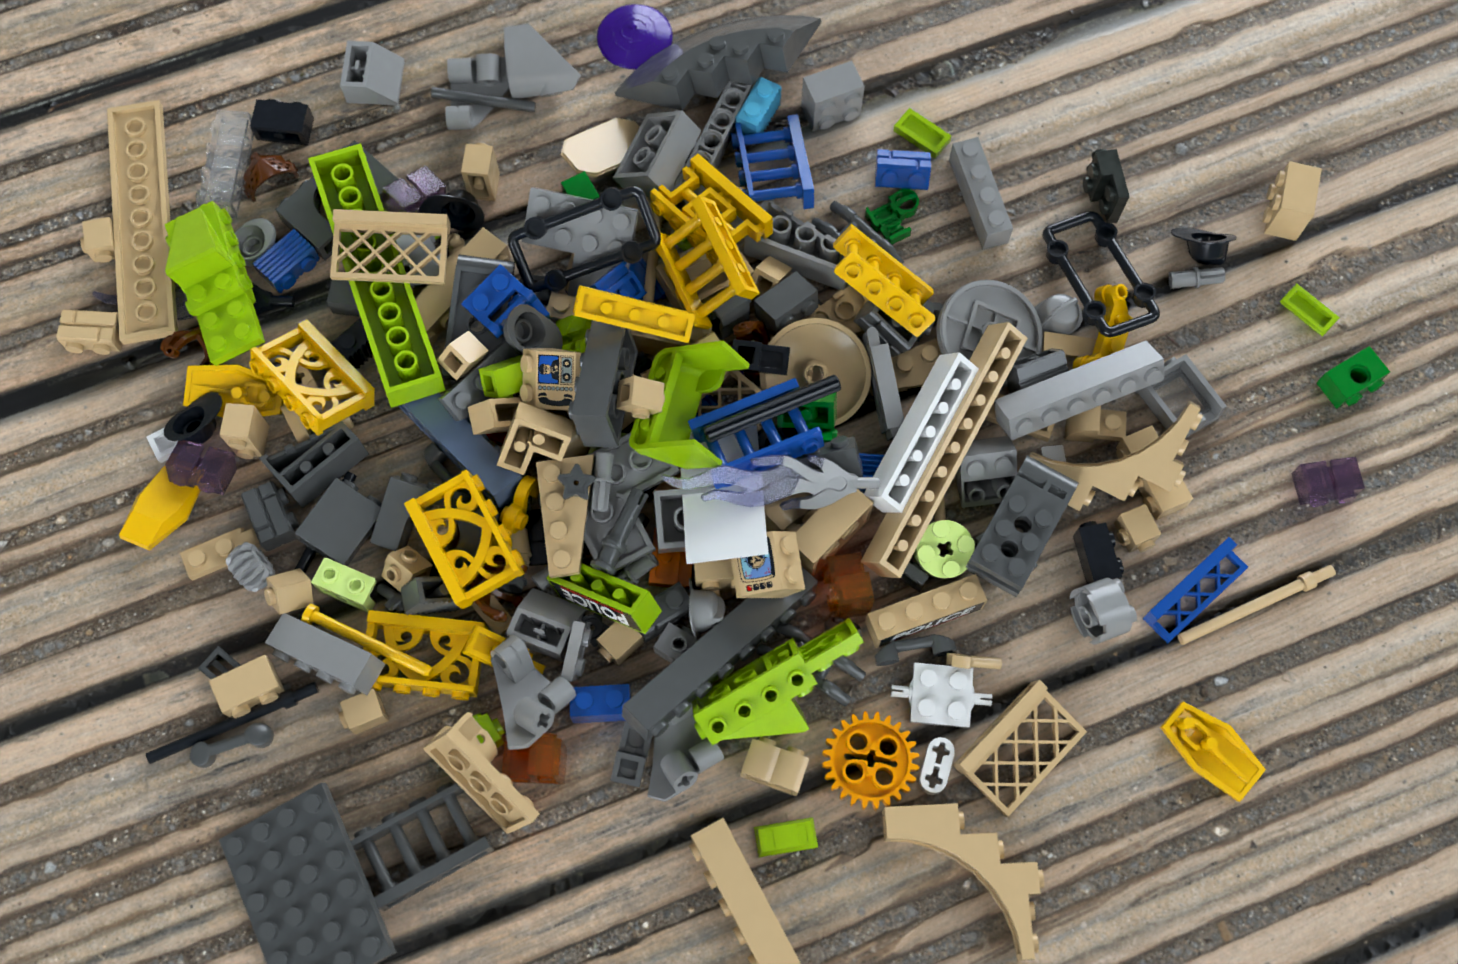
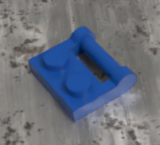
M500 264L461 305L498 339L503 334L501 323L504 319L508 318L511 310L520 304H532L537 297ZM515 292L520 294L495 322L490 320L493 314Z

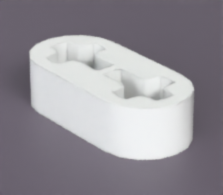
M935 738L926 749L919 776V785L923 792L928 795L939 794L945 788L948 781L955 749L950 740L946 738ZM939 745H943L944 751L948 752V756L944 755L940 764L935 763L937 753L932 751V749H937ZM933 768L938 769L936 779L941 781V785L936 784L934 788H930L929 781L925 780V777H930Z

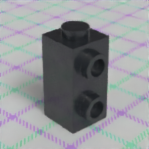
M1089 521L1081 524L1080 528L1073 535L1086 584L1103 578L1121 579L1124 567L1122 560L1116 557L1114 550L1116 545L1115 536L1111 530H1108L1107 523L1097 524L1096 521Z

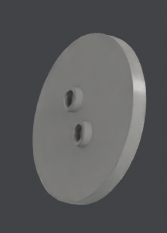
M995 280L973 281L955 291L941 308L937 321L939 349L942 355L960 352L970 360L988 325L1009 322L1028 338L1016 359L1018 361L1042 351L1043 330L1040 318L1031 302L1016 288ZM1005 380L1002 388L1007 387V380Z

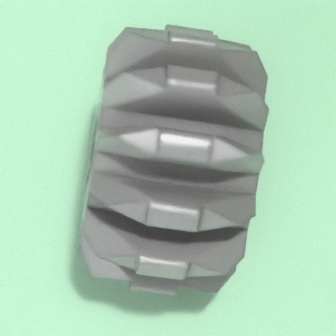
M248 542L238 545L225 559L228 570L233 574V578H236L239 584L249 591L257 592L267 586L266 577L275 575L273 564L269 562L268 557L261 550L257 549L254 544Z

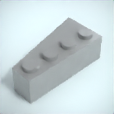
M773 199L764 200L760 207L773 217V234L766 239L761 237L759 242L746 235L744 254L761 261L770 255L790 266L793 273L797 271L803 277L843 291L847 282L834 273V268L844 258L841 253L833 248V243L836 239L828 234L824 236L815 230L816 226L810 222L804 223L793 216L794 212L786 207L782 209L774 204Z

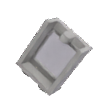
M1186 354L1178 359L1173 357L1164 363L1163 381L1135 391L1136 394L1141 396L1166 430L1177 420L1189 401L1201 407L1199 413L1203 417L1195 431L1190 429L1186 438L1218 420L1227 407Z

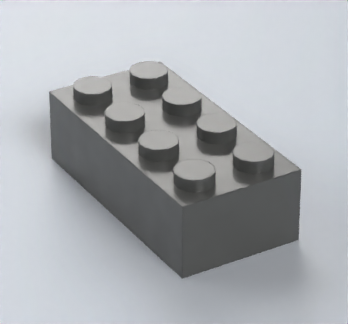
M592 320L591 327L586 330L585 334L586 349L585 353L582 352L580 356L581 371L580 376L575 378V398L569 404V417L573 419L576 434L580 435L585 447L618 448L626 412L616 409L619 380L633 376L638 351L630 329Z

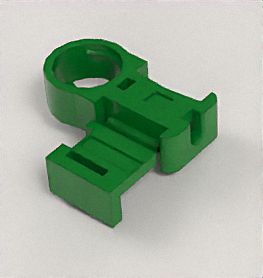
M901 189L895 194L888 196L887 204L872 211L866 207L865 218L868 222L871 221V228L874 231L878 232L879 227H881V234L893 245L911 235L912 229L910 227L904 228L901 226L902 220L916 214L919 205L918 195L910 189ZM908 200H912L915 204L912 209L904 210L899 208L900 205Z

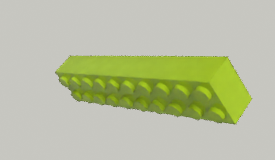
M361 143L308 158L333 235V209L384 211ZM341 232L340 242L346 249L359 239L353 232ZM374 233L366 241L376 250L387 239L382 234ZM364 243L351 252L359 262L372 253ZM391 244L379 255L389 264L400 254ZM349 256L342 260L345 272H349L357 266ZM375 257L364 268L369 273L377 274L385 266ZM402 261L392 268L398 275H406ZM348 280L391 408L446 391L410 283Z

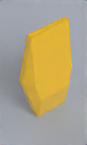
M198 365L187 367L183 406L188 407L206 393L217 392L222 396L223 402L217 416L223 417L226 403L254 405L263 417L282 414L280 407L283 406V399L277 393H272L266 381L260 375H255L252 369L241 365Z
M170 458L136 497L119 533L120 539L149 551L188 520L207 478V472Z
M1184 701L1180 702L1160 726L1161 730L1193 771L1237 802H1241L1266 770L1231 725Z

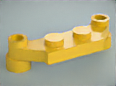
M1107 284L1096 288L1094 292L1095 301L1103 303L1106 307L1104 319L1110 327L1133 319L1128 312L1125 300L1128 291L1123 284L1114 286ZM1099 332L1092 355L1077 357L1073 362V369L1123 350L1129 332L1111 338L1105 337Z

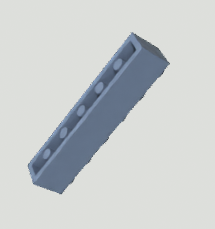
M439 393L399 405L398 407L461 471L467 469L473 476L477 474L485 486V490L481 492L488 499H491L498 506L499 510L514 499L517 486L525 475L497 466L501 448L498 445L493 447L489 443L490 440L486 434L473 435L469 417L461 421H455L438 400L441 397Z

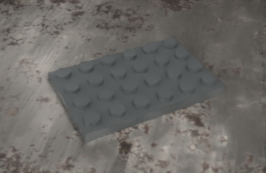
M319 783L219 839L267 964H377L397 953L327 783Z

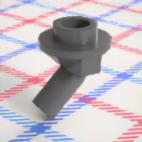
M384 583L379 584L377 592L389 600L384 604L386 610L392 613L403 614L404 606L401 592L397 593Z

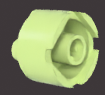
M940 520L928 525L913 553L915 562L919 564L928 576L939 579L954 578L967 570L966 565L975 550V542L968 530L961 524L950 520ZM946 543V549L949 552L940 556L941 550L937 546Z

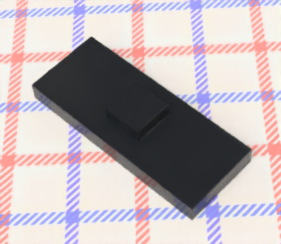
M541 509L527 510L528 522L526 528L532 554L529 558V566L547 565Z

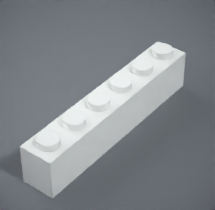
M960 352L939 355L873 476L879 477V489H866L864 495L874 503L873 506L883 513H902L979 370Z

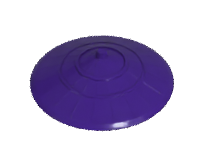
M641 4L625 5L611 11L602 20L597 31V44L603 56L614 65L626 69H637L652 56L670 46L673 40L672 28L667 18L658 10Z

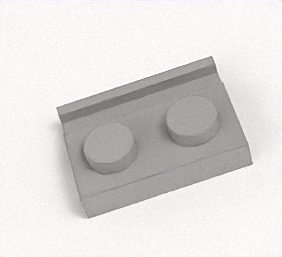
M573 621L561 677L567 681H576L583 674L585 648L589 647L592 630H590L591 622Z

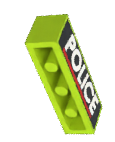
M582 563L580 574L557 578H550L548 575L546 577L560 598L643 634L647 633L662 612L648 590Z

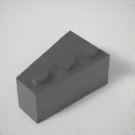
M343 421L327 428L319 436L315 433L309 435L310 439L296 445L291 443L284 446L285 450L268 456L266 454L259 457L272 475L302 508L325 491L335 478L339 479L369 455L359 438Z

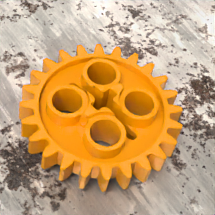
M864 711L862 720H858L857 716L852 714L850 725L845 720H841L842 731L836 728L832 729L831 732L836 739H826L825 743L832 749H826L822 752L823 756L830 758V760L822 763V768L831 769L825 775V780H835L831 790L833 791L838 788L842 790L839 797L840 800L844 799L847 795L850 796V806H853L859 800L861 801L862 810H865L868 802H872L874 810H878L879 801H882L886 807H890V797L899 802L902 799L899 790L907 794L910 791L909 786L905 782L914 783L916 781V778L910 774V772L918 771L920 767L912 763L913 760L918 759L919 753L910 751L916 745V741L907 742L906 738L910 731L900 733L898 730L902 723L898 722L894 726L890 725V715L884 721H881L879 712L875 713L873 719H869L867 712ZM861 737L865 741L866 747L862 750H855L850 745V739ZM880 743H892L895 747V753L892 755L883 754L880 750ZM850 754L854 757L866 759L868 754H872L875 761L896 762L897 766L891 767L887 764L875 762L873 767H869L866 760L845 759L844 755ZM849 766H856L860 769L862 776L858 780L849 779L845 769ZM879 771L887 772L891 777V783L888 785L879 784L875 774Z

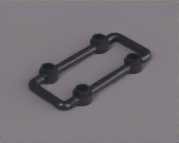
M629 186L621 190L614 187L608 188L601 193L600 198L545 219L539 216L531 217L525 222L523 227L509 234L507 242L524 286L534 293L546 289L557 292L565 288L568 281L622 261L630 264L637 263L641 260L644 253L652 251L660 245L661 234L646 194L638 186ZM635 197L650 236L649 240L641 243L630 240L623 244L620 251L566 271L559 268L552 269L546 274L544 279L534 281L518 242L519 240L526 237L534 240L540 239L545 236L550 228L603 208L609 211L617 210L622 206L624 200Z
M1088 211L1046 226L1042 233L1043 239L1047 244L1046 257L1050 263L1059 264L1084 306L1083 319L1088 325L1096 326L1103 336L1111 338L1152 324L1158 320L1160 310L1154 301L1156 289L1149 283H1143L1116 240L1118 230L1115 225L1105 222L1098 213ZM1092 222L1096 228L1095 241L1101 247H1108L1134 289L1132 295L1133 302L1140 308H1146L1148 313L1110 327L1104 319L1106 314L1105 305L1099 301H1093L1067 258L1069 251L1067 243L1062 240H1056L1054 234Z

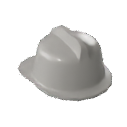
M1056 294L1036 305L1034 308L1040 318L1043 332L1070 335L1076 331L1083 320L1082 310L1077 304L1078 299L1066 294Z
M689 578L690 624L694 637L699 639L703 632L710 631L722 621L725 603L713 591L695 589L692 579Z

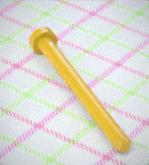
M312 603L303 612L301 620L309 625L314 622L423 676H430L433 669L430 665L320 613L319 607Z

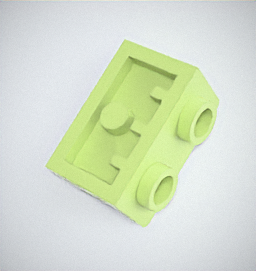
M323 559L311 581L312 585L319 592L365 612L372 610L376 604L370 597L377 582L375 578L331 559Z

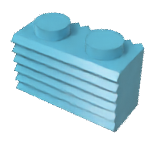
M763 77L758 78L735 117V123H741L743 135L762 133L766 130V126L769 125L773 114L776 113L778 106H780L781 86Z

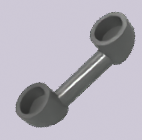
M432 442L424 450L425 460L430 469L445 483L454 478L442 465L448 457ZM467 489L457 490L459 492L471 495L470 491Z
M932 634L892 641L876 653L875 661L877 666H887L899 662L898 652L932 647L934 656H945L947 653H955L957 649L952 639Z
M254 723L248 726L244 733L212 744L197 742L190 751V760L199 768H207L215 762L216 754L249 743L257 748L268 747L274 739V732L264 723Z

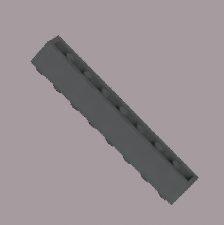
M802 567L805 590L785 598H747L623 704L622 717L646 742L653 736L657 738L662 735L669 727L668 722L675 716L678 718L682 717L690 709V703L697 697L700 699L705 697L713 688L712 684L717 679L724 680L734 670L733 665L740 659L742 661L747 660L754 653V647L761 641L766 643L776 632L775 629L781 623L786 625L795 617L796 610L802 605L807 607L817 596L815 591L818 581Z

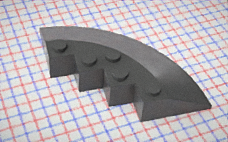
M793 15L761 16L732 21L702 30L677 41L652 56L625 79L615 91V95L683 111L695 93L718 98L729 81L753 85L764 68L788 73L821 24V18Z

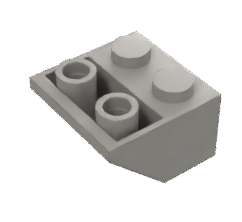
M347 41L340 82L346 102L398 106L405 64L404 58L374 42Z
M1008 436L973 440L955 474L962 508L1002 502L1017 474V449Z
M532 588L518 605L506 635L507 637L515 635L523 641L528 649L564 662L573 621L582 620L586 609Z

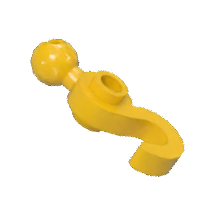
M530 475L523 477L515 491L513 503L509 507H504L500 514L499 520L505 525L511 536L519 530L522 531L528 522V515L526 514L528 496L537 498L539 494L538 479ZM493 535L492 546H499ZM510 539L508 543L512 548V539Z

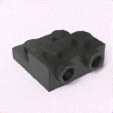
M1099 149L1091 154L1092 162L1086 167L1087 174L1083 177V189L1085 193L1089 194L1090 202L1099 201L1100 212L1102 215L1105 214L1106 222L1116 223L1130 195L1117 149Z

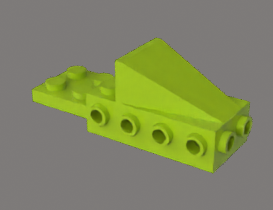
M211 201L165 224L168 234L165 239L170 247L165 272L186 294V308L192 316H197L210 362L218 366L249 351L255 346L257 347L265 343V339L253 305L256 303L252 290L253 284L247 274L245 260L240 253L239 241L231 225L232 219L225 208L221 209Z
M846 619L799 648L793 638L732 673L724 680L714 684L711 691L702 699L697 697L692 701L693 718L696 722L694 726L702 739L708 738L713 746L721 740L803 733L809 730L803 711L794 697H803L813 690V686L817 684L813 672H822L833 665V660L842 655H852L860 648L859 645L864 643L851 619Z

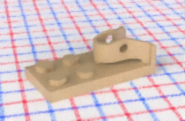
M467 712L452 727H443L423 749L506 834L533 823L540 813L534 808L533 802L528 797L521 795L513 787L510 778L500 773L491 764L492 760L497 756V747L489 733L473 718V714ZM477 735L483 737L484 742L482 744L476 738Z

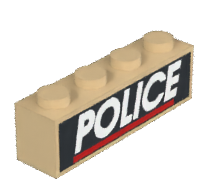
M974 574L867 614L865 624L875 648H878L892 641L906 638L983 609L987 598L977 575Z

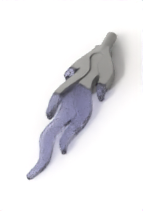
M769 455L751 458L750 462L756 466L777 465L778 467L765 471H747L721 465L689 478H676L664 474L661 476L666 483L686 490L720 483L741 486L746 489L741 492L713 489L702 494L701 499L703 501L718 499L747 507L764 506L802 492L811 493L806 497L791 498L780 504L782 510L797 508L819 509L840 500L850 493L857 492V489H879L880 486L879 477H858L854 473L845 471L831 460L816 455H809L808 460L817 465L820 470L812 469L795 458L786 455Z

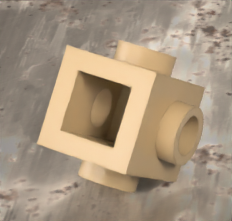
M408 545L387 555L381 577L401 592V586L409 583L414 577H429L433 565Z

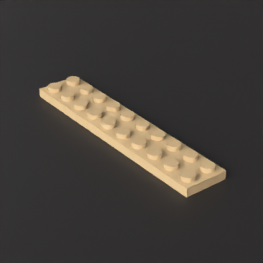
M160 100L107 108L119 340L123 345L166 338L168 335L178 331L175 282L165 272L170 250L165 239L168 235L165 224L171 220L163 105Z

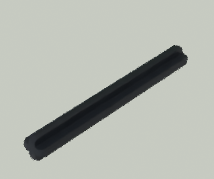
M836 375L828 376L707 425L703 428L704 435L707 441L712 443L841 390V383Z

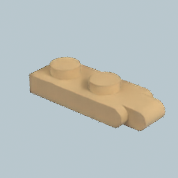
M237 528L180 552L188 577L193 581L228 566L225 559L234 548L242 545L244 542L254 544L257 548L261 545L254 528L246 531L244 528Z

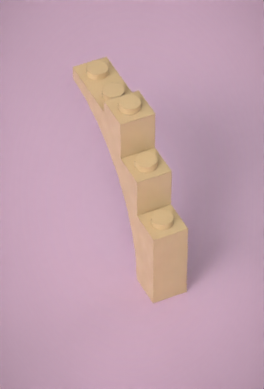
M1189 401L1177 420L1160 437L1144 448L1118 459L1100 463H1070L1053 460L1031 452L1030 457L1079 483L1068 503V506L1080 511L1083 505L1089 506L1096 492L1091 489L1092 486L1122 501H1125L1128 495L1133 497L1140 485V481L1136 480L1138 476L1171 491L1173 485L1179 487L1186 474L1182 470L1184 467L1183 462L1175 459L1176 454L1179 456L1183 455L1189 443L1185 439L1189 430L1195 431L1203 417L1199 413L1201 407Z
M958 803L884 807L882 810L884 842H904L931 848L954 859L972 872L990 891L1001 908L1013 936L1017 961L1035 959V953L1039 952V942L1037 934L1032 933L1031 921H1035V906L1033 902H1029V896L1041 894L1040 888H1044V874L1042 869L1038 870L1037 862L1000 864V859H1004L1003 841L998 840L997 833L961 834L960 830H964L965 821L963 811H958Z

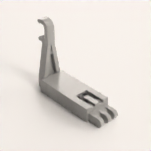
M870 327L863 334L862 340L870 359L871 387L881 434L885 433L887 441H890L897 434L904 421L889 345L888 343L880 344L878 330L875 327Z

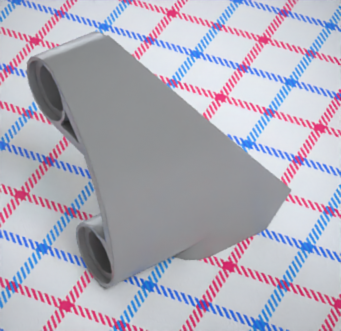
M529 23L504 27L505 60L509 88L513 99L539 95L540 97H549L574 90L581 74Z
M485 53L476 55V58H451L447 60V72L449 82L451 83V90L503 97L510 89L505 57ZM451 100V106H446L445 110L447 129H474L494 107Z
M510 635L493 649L490 654L503 710L507 745L509 750L528 748L547 732L554 722V716L576 697V692L572 685L563 677L559 676L552 682L546 679L535 669L529 651L523 641L515 635Z
M690 703V709L682 717L678 718L675 716L668 722L669 727L662 735L657 738L654 736L653 764L648 790L649 798L664 802L670 800L690 788L697 781L698 774L725 759L717 743L712 746L708 738L702 739L694 726L696 722L693 718L692 703Z

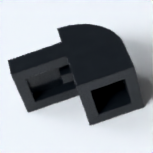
M733 339L732 349L750 364L749 369L737 371L787 376L790 347Z

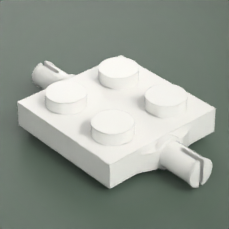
M914 663L913 678L909 686L891 685V690H893L891 691V697L908 698L910 705L909 723L969 728L973 706L985 705L991 707L992 694L975 693L973 687V668Z

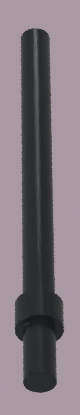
M312 682L294 691L292 688L281 692L279 698L275 701L253 707L244 716L233 718L232 716L147 752L146 759L149 764H152L192 747L197 742H204L281 708L289 709L298 705V701L319 693V688L316 682Z

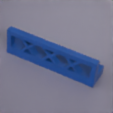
M1230 537L1142 618L1167 644L1248 568L1232 551L1237 544ZM1226 557L1238 570L1233 574H1220V561ZM1202 578L1215 579V591L1213 593L1200 592V580ZM1220 579H1227V580L1221 585ZM1195 586V592H1188ZM1182 597H1195L1196 609L1193 612L1181 611L1180 599ZM1201 598H1207L1203 603H1201ZM1175 604V611L1169 610ZM1163 615L1175 616L1176 628L1170 634L1157 622ZM1181 616H1188L1181 622Z

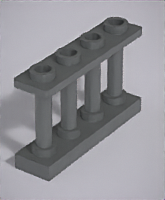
M446 783L437 788V794L428 799L425 797L418 798L409 804L410 809L400 814L393 812L382 818V824L375 828L366 827L354 834L355 838L351 840L354 850L364 849L382 887L380 889L381 894L374 897L379 909L384 911L390 909L494 851L487 837L480 838L479 835L475 836L457 799V796L465 792L457 783ZM446 803L465 841L463 843L464 848L455 853L451 850L448 851L429 811ZM416 818L419 819L437 855V858H435L436 863L426 869L424 866H420L402 826ZM391 833L409 870L407 874L409 878L399 884L397 881L392 880L374 841Z

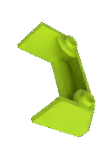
M724 340L670 347L661 350L652 362L648 379L665 383V402L662 412L652 414L648 419L635 418L629 438L630 447L641 455L683 469L721 466L722 460L696 439L689 440L691 429L688 420L696 417L702 394L711 393L720 388L726 372L749 369L750 364Z

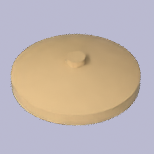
M808 318L789 324L771 339L768 345L790 347L787 376L760 373L762 391L793 378H796L801 388L828 376L836 375L841 383V390L837 392V418L835 426L848 420L857 412L870 388L871 364L863 343L850 329L833 320Z

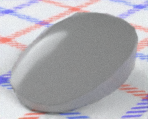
M264 218L252 219L235 232L239 241L240 253L245 260L246 266L249 267L253 266L252 263L270 249L276 240V231L273 224Z

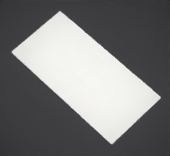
M756 424L745 429L755 452L759 450ZM691 432V435H690L689 440H690V439H694V438H693V435H692V432ZM734 434L718 440L727 463L744 456ZM706 442L701 443L704 447L708 449ZM716 467L681 468L682 489L714 486L710 470ZM761 474L744 478L730 487L713 488L705 493L682 495L687 564L768 554Z

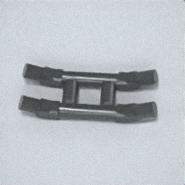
M837 201L831 203L830 210L849 223L840 232L832 224L824 222L817 217L811 222L824 236L828 234L835 239L853 224L901 264L904 263L890 242L874 231L853 209Z
M781 623L775 629L776 632L784 635L786 638H793L798 643V648L813 639L790 624L784 625ZM760 644L757 648V654L763 656L774 648ZM842 655L833 660V664L837 668L849 674L860 682L864 679L866 672L847 657ZM832 666L822 672H813L817 684L814 685L816 688L820 689L821 692L830 698L835 699L844 707L849 704L851 697L837 685L825 679Z

